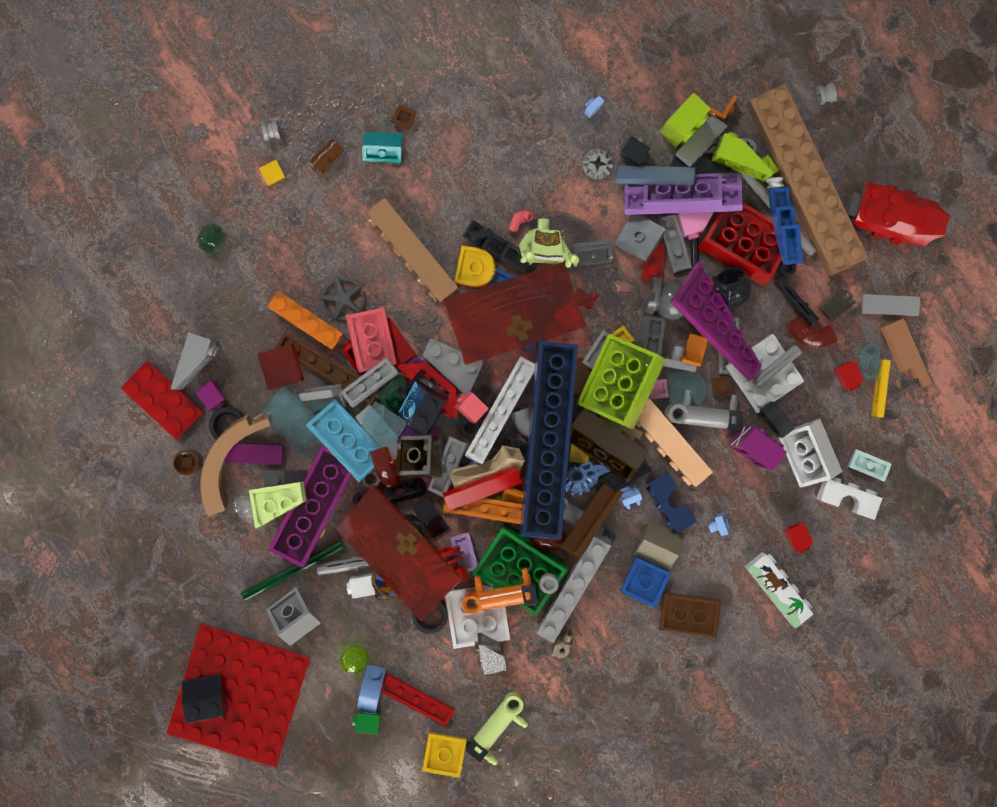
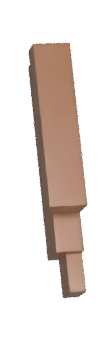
M904 318L881 327L880 329L899 372L910 369L913 378L919 379L922 388L931 385L932 381Z

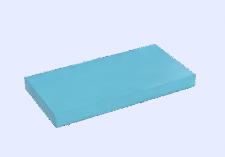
M336 399L306 424L309 430L358 482L388 456Z

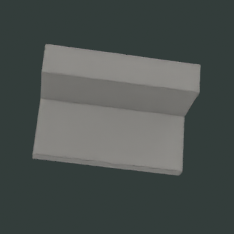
M341 384L309 388L299 394L301 401H311L313 411L323 410L334 399L342 407L347 406L346 400L341 393Z

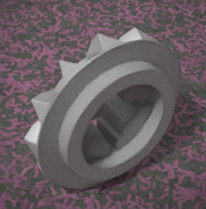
M592 149L583 158L582 167L585 174L596 180L607 177L613 168L612 157L607 151ZM598 156H600V162L605 165L600 166L596 172V166L589 162H596Z

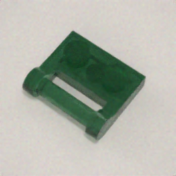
M402 373L396 375L392 382L375 395L397 422L402 418L397 412L404 401L397 392V389L401 386L404 392L408 394L411 388Z

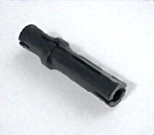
M783 276L773 283L796 309V313L800 314L810 327L819 320V317L808 307L809 304L801 299Z

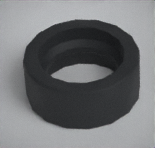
M770 401L759 410L765 422L780 438H784L794 430L788 417L773 401Z
M224 407L212 414L209 419V430L214 439L217 440L221 435L217 429L218 419L224 414H232L237 419L244 417L240 410L233 407Z
M434 596L423 597L422 601L418 600L412 612V621L415 627L426 634H434L441 631L448 620V611L445 603ZM426 604H434L441 610V620L434 626L424 625L419 619V611Z

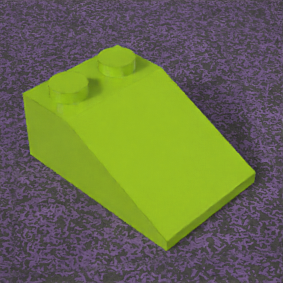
M732 132L725 133L718 140L711 159L712 161L761 181H766L772 176L773 172L744 140L739 139V135Z

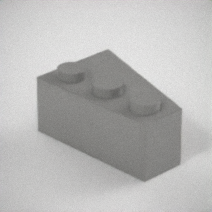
M430 338L423 354L434 367L463 393L471 391L484 363Z

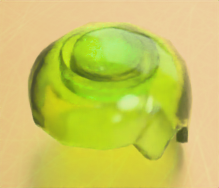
M358 645L344 647L338 656V663L343 671L349 674H358L366 668L368 654L364 648Z

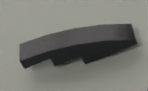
M471 220L462 237L530 278L539 263H532L531 265H529V262L522 263L520 261L522 258L520 248L506 241L493 231L491 236L477 240L469 239V231L484 228L476 221Z

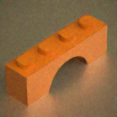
M280 291L276 292L267 306L331 350L336 349L345 335Z

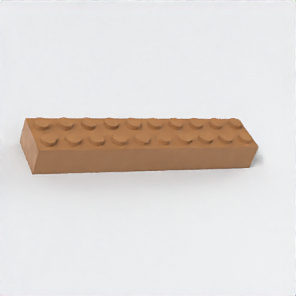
M786 84L750 100L746 106L773 163L779 170L780 177L784 179L782 180L784 186L789 187L790 198L813 246L817 250L816 253L827 276H832L867 259L868 256Z

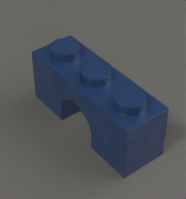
M664 471L646 482L648 485L646 490L651 498H656L658 503L655 505L660 514L664 513L668 520L665 523L670 531L674 529L676 533H679L697 522L687 504L677 508L669 505L668 497L670 493L678 488L668 471Z

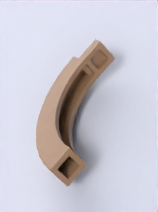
M249 414L238 419L226 428L213 444L204 462L201 475V496L208 517L226 510L228 506L221 480L222 467L226 455L244 437L271 426L273 420L270 414L266 416L264 414L257 415L253 418V421Z

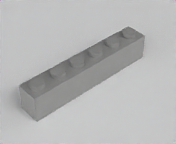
M596 532L577 559L539 623L538 635L554 643L609 551L611 539Z

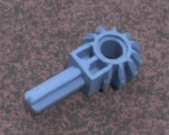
M590 461L581 464L579 467L573 464L572 468H567L565 492L571 491L572 496L578 493L580 497L583 492L588 494L589 488L598 484V477L610 472V470L602 464L593 466Z

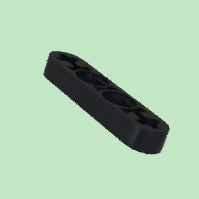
M417 477L356 493L352 502L358 511H367L421 497L426 493L427 487L424 480ZM401 488L404 490L402 495H394L396 489ZM378 494H385L383 500L378 501L375 499Z

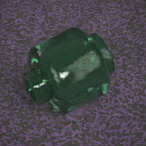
M214 223L204 225L196 239L199 244L198 247L207 253L219 251L225 240L222 228Z

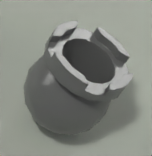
M653 277L649 287L652 290L651 298H646L644 312L648 315H653L657 311L661 317L667 320H677L684 317L670 302L681 284L678 282L663 284L662 278Z

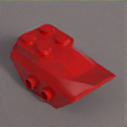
M866 180L853 222L854 226L866 233H870L873 238L890 239L889 242L896 245L903 243L926 247L932 240L945 235L950 215L941 208L939 202L916 196V193L910 190H905L904 192L897 190L898 187L887 184L884 186Z

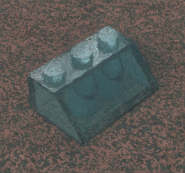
M283 386L260 413L264 414V416L270 414L273 420L271 425L301 453L317 438L306 426L317 414L287 386Z

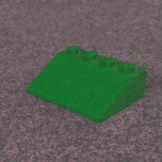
M504 522L475 567L472 575L480 576L482 582L495 589L522 584V569L527 568L530 579L536 580L539 602L535 605L525 606L524 604H519V606L536 616L551 595L544 593L540 589L539 582L541 577L546 573H552L557 576L560 582L568 570L569 563L529 537L519 536L518 530Z

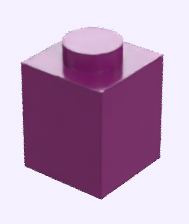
M209 381L195 392L209 411L214 409L217 411L224 407V402L228 400L215 381Z

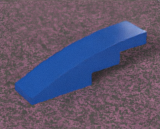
M789 187L768 189L772 221L783 265L803 263L800 226L796 224L794 206H791Z

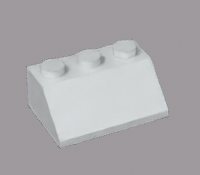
M821 419L795 427L784 438L779 437L784 445V450L787 452V458L800 488L830 480L842 472Z

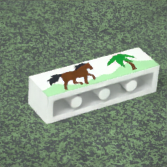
M762 552L745 565V568L791 626L796 629L814 615L810 610L812 606L806 599L802 600L798 594L801 592L794 584H789L786 580L789 578L782 569H777L775 559L770 554L766 555Z

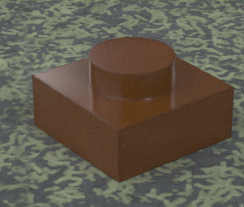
M399 104L391 122L409 131L417 112Z
M731 376L711 378L713 397L733 395Z

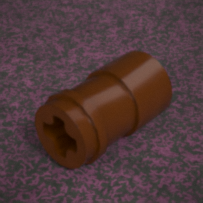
M331 138L309 160L313 165L311 169L314 172L318 169L324 174L332 163L343 154L344 148L335 139Z

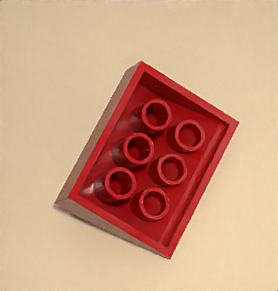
M743 202L742 211L718 212L698 247L699 250L730 268L738 267L744 269L749 279L763 287L772 279L782 260L772 219Z

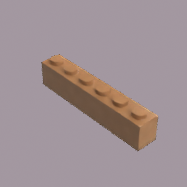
M385 198L367 211V214L370 216L367 220L374 228L376 226L379 227L382 231L379 234L386 243L390 241L394 247L391 249L398 258L402 255L406 260L403 264L410 272L415 271L418 275L416 280L422 287L425 285L430 290L428 294L434 302L438 300L442 303L458 290L456 284Z

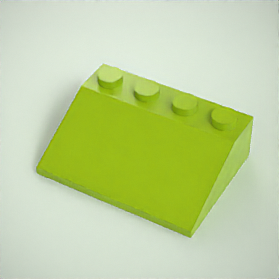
M608 334L577 404L634 430L666 359L654 352Z

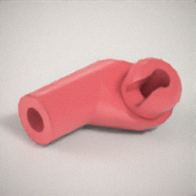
M529 210L515 213L508 230L517 233L520 224L532 221L534 214Z

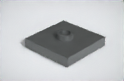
M639 214L631 215L616 239L614 246L647 263L665 234L666 228Z

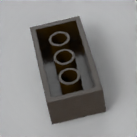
M585 408L571 426L570 443L626 482L630 481L649 453L643 445L633 442L628 435L613 428L612 424L601 420L593 411L586 410Z

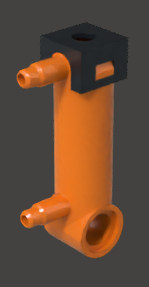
M524 568L522 569V584L484 590L480 576H475L476 590H470L465 594L462 608L468 614H475L478 611L519 604H524L525 606L538 604L539 593L536 580H531L528 569ZM474 599L477 602V604L472 605L468 602V600Z

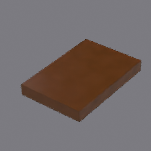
M664 592L658 630L716 639L721 600Z

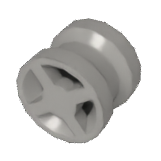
M829 83L825 87L821 85L816 87V97L819 105L837 101V92L833 83Z
M273 120L271 123H261L265 141H270L272 138L281 139L277 120Z

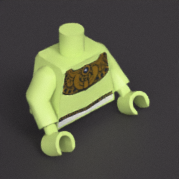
M538 219V229L528 231L519 244L522 255L520 261L522 263L529 262V265L532 263L558 264L565 260L566 267H570L572 263L576 267L579 262V257L571 253L558 230H549V219Z

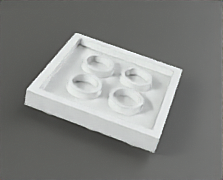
M770 334L751 347L762 365L757 375L785 353L774 334ZM730 362L725 365V368L755 413H759V410L770 401L775 402L804 382L792 362L760 388H757L752 380L748 381Z
M487 584L483 585L484 590L493 589ZM475 586L445 591L453 649L510 640L505 607L481 610L475 614H468L462 608V601L468 591L476 590ZM474 599L468 600V602L472 605L477 604V602Z

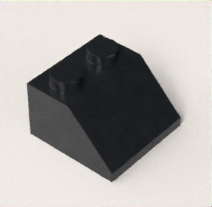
M221 673L182 681V707L185 723L222 717L228 712Z

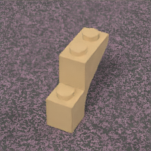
M502 445L500 451L492 459L483 462L482 465L477 463L451 471L450 477L454 488L513 466H516L519 472L525 460L519 448Z

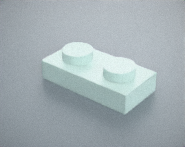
M854 449L847 467L885 482L892 464Z

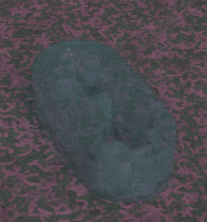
M869 343L865 344L861 349L859 370L864 379H873L879 372L880 348L877 344ZM872 347L875 354H871V359L869 360L870 355L866 353V350ZM870 362V369H873V373H869L868 376L864 369L868 368Z

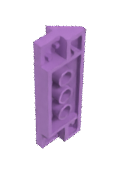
M742 172L695 174L694 185L625 184V215L742 211Z

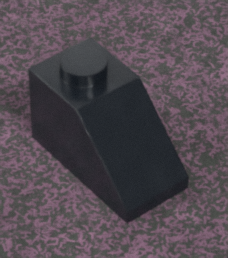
M429 496L412 507L423 526L433 538L450 528Z

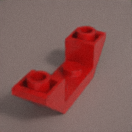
M428 363L398 365L397 368L400 369L399 374L405 380L408 378L413 380L423 369L425 371L423 375L430 381L434 379L439 383L437 387L444 394H447V392L451 394L442 413L449 419L452 416L454 418L458 416V409L454 407L457 404L456 388Z

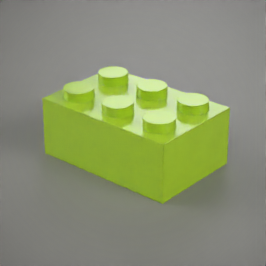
M693 93L667 120L659 133L675 148L679 144L683 146L710 117L707 113L711 108Z

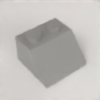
M297 587L266 609L277 635L290 646L321 623L315 610Z

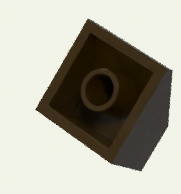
M433 435L398 436L396 475L424 478L441 477L443 438Z

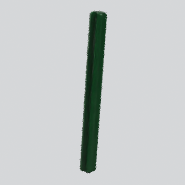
M338 540L312 554L304 568L293 564L242 591V598L244 601H248L345 549L342 540Z

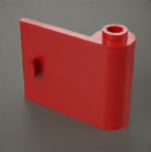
M388 317L387 323L397 363L394 366L397 369L399 364H404L415 356L416 353L391 318ZM350 339L343 344L344 349H342V352L358 373ZM367 371L359 372L358 374H359L360 376H362V375L365 374Z

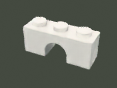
M836 477L822 481L817 500L839 507L842 498L850 495L854 500L852 512L875 520L882 498L877 496V492L866 489V492L859 490L860 486L848 483V486L841 484L842 480Z

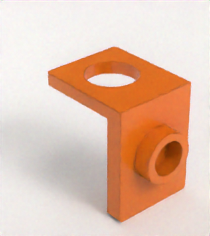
M734 95L722 114L713 108L707 114L710 116L714 115L721 121L726 116L730 117L736 108L733 104L738 96Z
M690 333L682 362L701 367L708 340L703 336Z

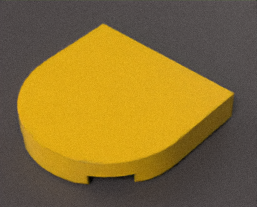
M462 245L454 283L471 287H482L488 284L493 279L496 271V263L493 256L483 249Z

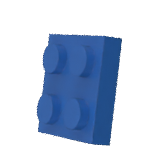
M635 557L620 592L655 608L671 573Z

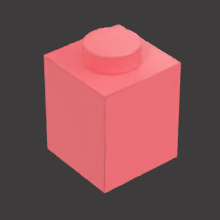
M472 392L462 393L456 400L458 403L454 406L473 423H476L489 409Z

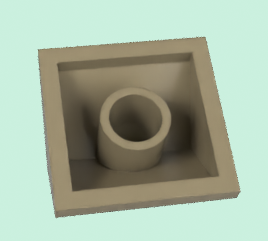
M649 520L634 555L669 571L680 554L684 535L673 530L670 531V529Z

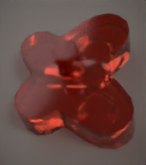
M578 288L575 293L577 298L576 305L585 306L587 309H591L593 303L598 298L597 293L586 294L581 288Z

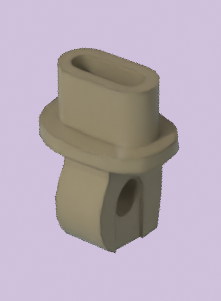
M566 629L564 635L557 639L552 651L553 657L565 658L568 656L569 648L573 645V632Z

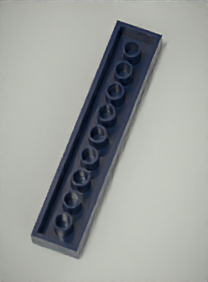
M539 341L536 346L519 532L521 537L560 540L562 537L578 345Z

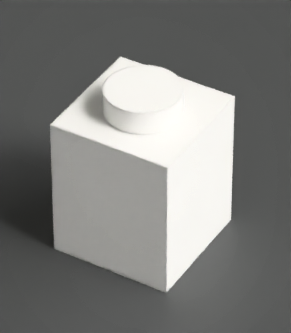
M373 573L350 577L349 583H347L348 594L352 595V599L376 594L371 583Z

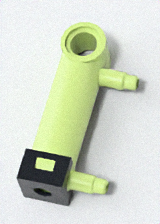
M508 693L504 701L476 736H473L467 743L465 751L479 762L486 759L494 766L498 764V760L489 753V749L512 720L520 726L527 728L528 723L518 715L523 709V699L519 693ZM513 699L519 702L516 707H510L508 703Z

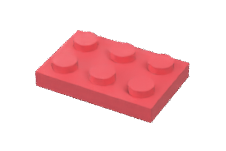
M384 308L346 315L358 373L370 370L386 357L390 359L393 365L397 364Z

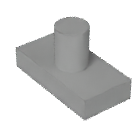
M674 346L672 358L666 359L663 367L688 372H696L697 366L682 362L685 348Z

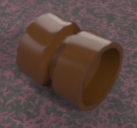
M196 450L180 451L173 458V468L180 475L194 474L203 466V458Z

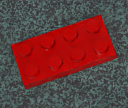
M146 360L121 389L174 439L179 440L204 412L181 390L171 389L172 382L149 360Z

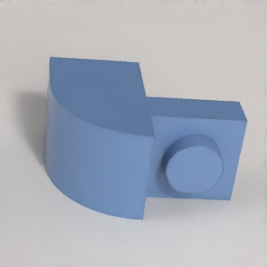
M367 664L357 709L376 713L386 672L385 668Z

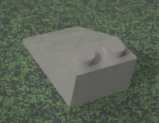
M188 332L171 389L183 390L213 359V356H217L219 351L217 340Z

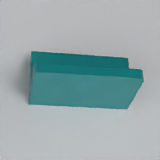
M364 132L362 144L363 161L401 163L403 134Z

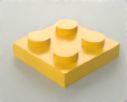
M429 732L422 771L460 778L467 738Z

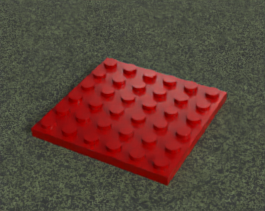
M201 623L183 680L221 673L228 712L222 717L185 723L181 684L166 734L276 768L311 657Z

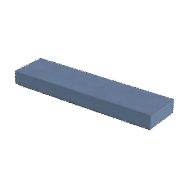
M618 166L616 181L617 184L694 185L696 167Z

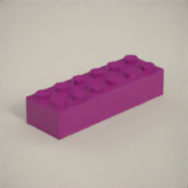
M321 447L304 480L307 501L287 512L268 551L302 568L305 567L352 476L326 447Z

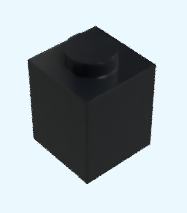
M631 135L619 155L635 166H639L641 163L645 165L651 156L648 153L651 148Z

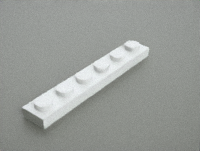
M520 356L467 450L466 457L481 465L483 464L530 380L535 368L534 363Z

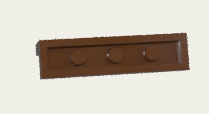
M602 484L560 547L575 558L580 556L624 492L619 489L614 491L606 484Z

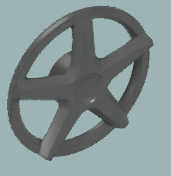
M337 277L328 282L324 287L321 295L322 306L331 317L338 320H346V317H340L344 306L349 307L355 313H359L364 305V292L355 280L348 277ZM341 281H349L356 286L345 291ZM335 283L337 293L325 295L327 289ZM358 291L361 294L359 307L351 300V297ZM325 301L336 302L334 314L329 311Z

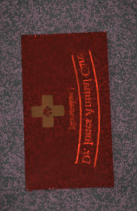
M564 262L444 299V304L465 365L586 327Z
M375 484L370 487L367 493L336 528L420 621L425 620L429 613L462 580L460 575Z

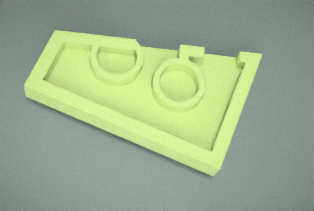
M304 482L249 490L255 529L307 501Z

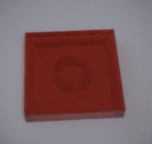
M294 343L257 353L268 390L304 381Z

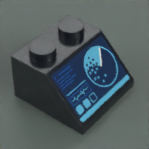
M415 379L397 413L409 426L427 435L432 431L449 398Z

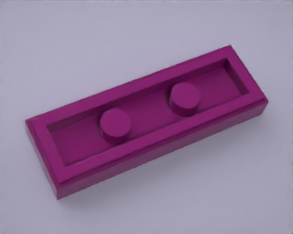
M236 443L226 455L224 462L282 465L284 445Z

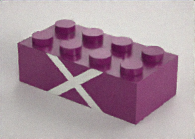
M741 426V430H737L727 443V445L756 467L773 471L787 453L783 449L784 445L776 439H769L767 437L768 433L760 427Z

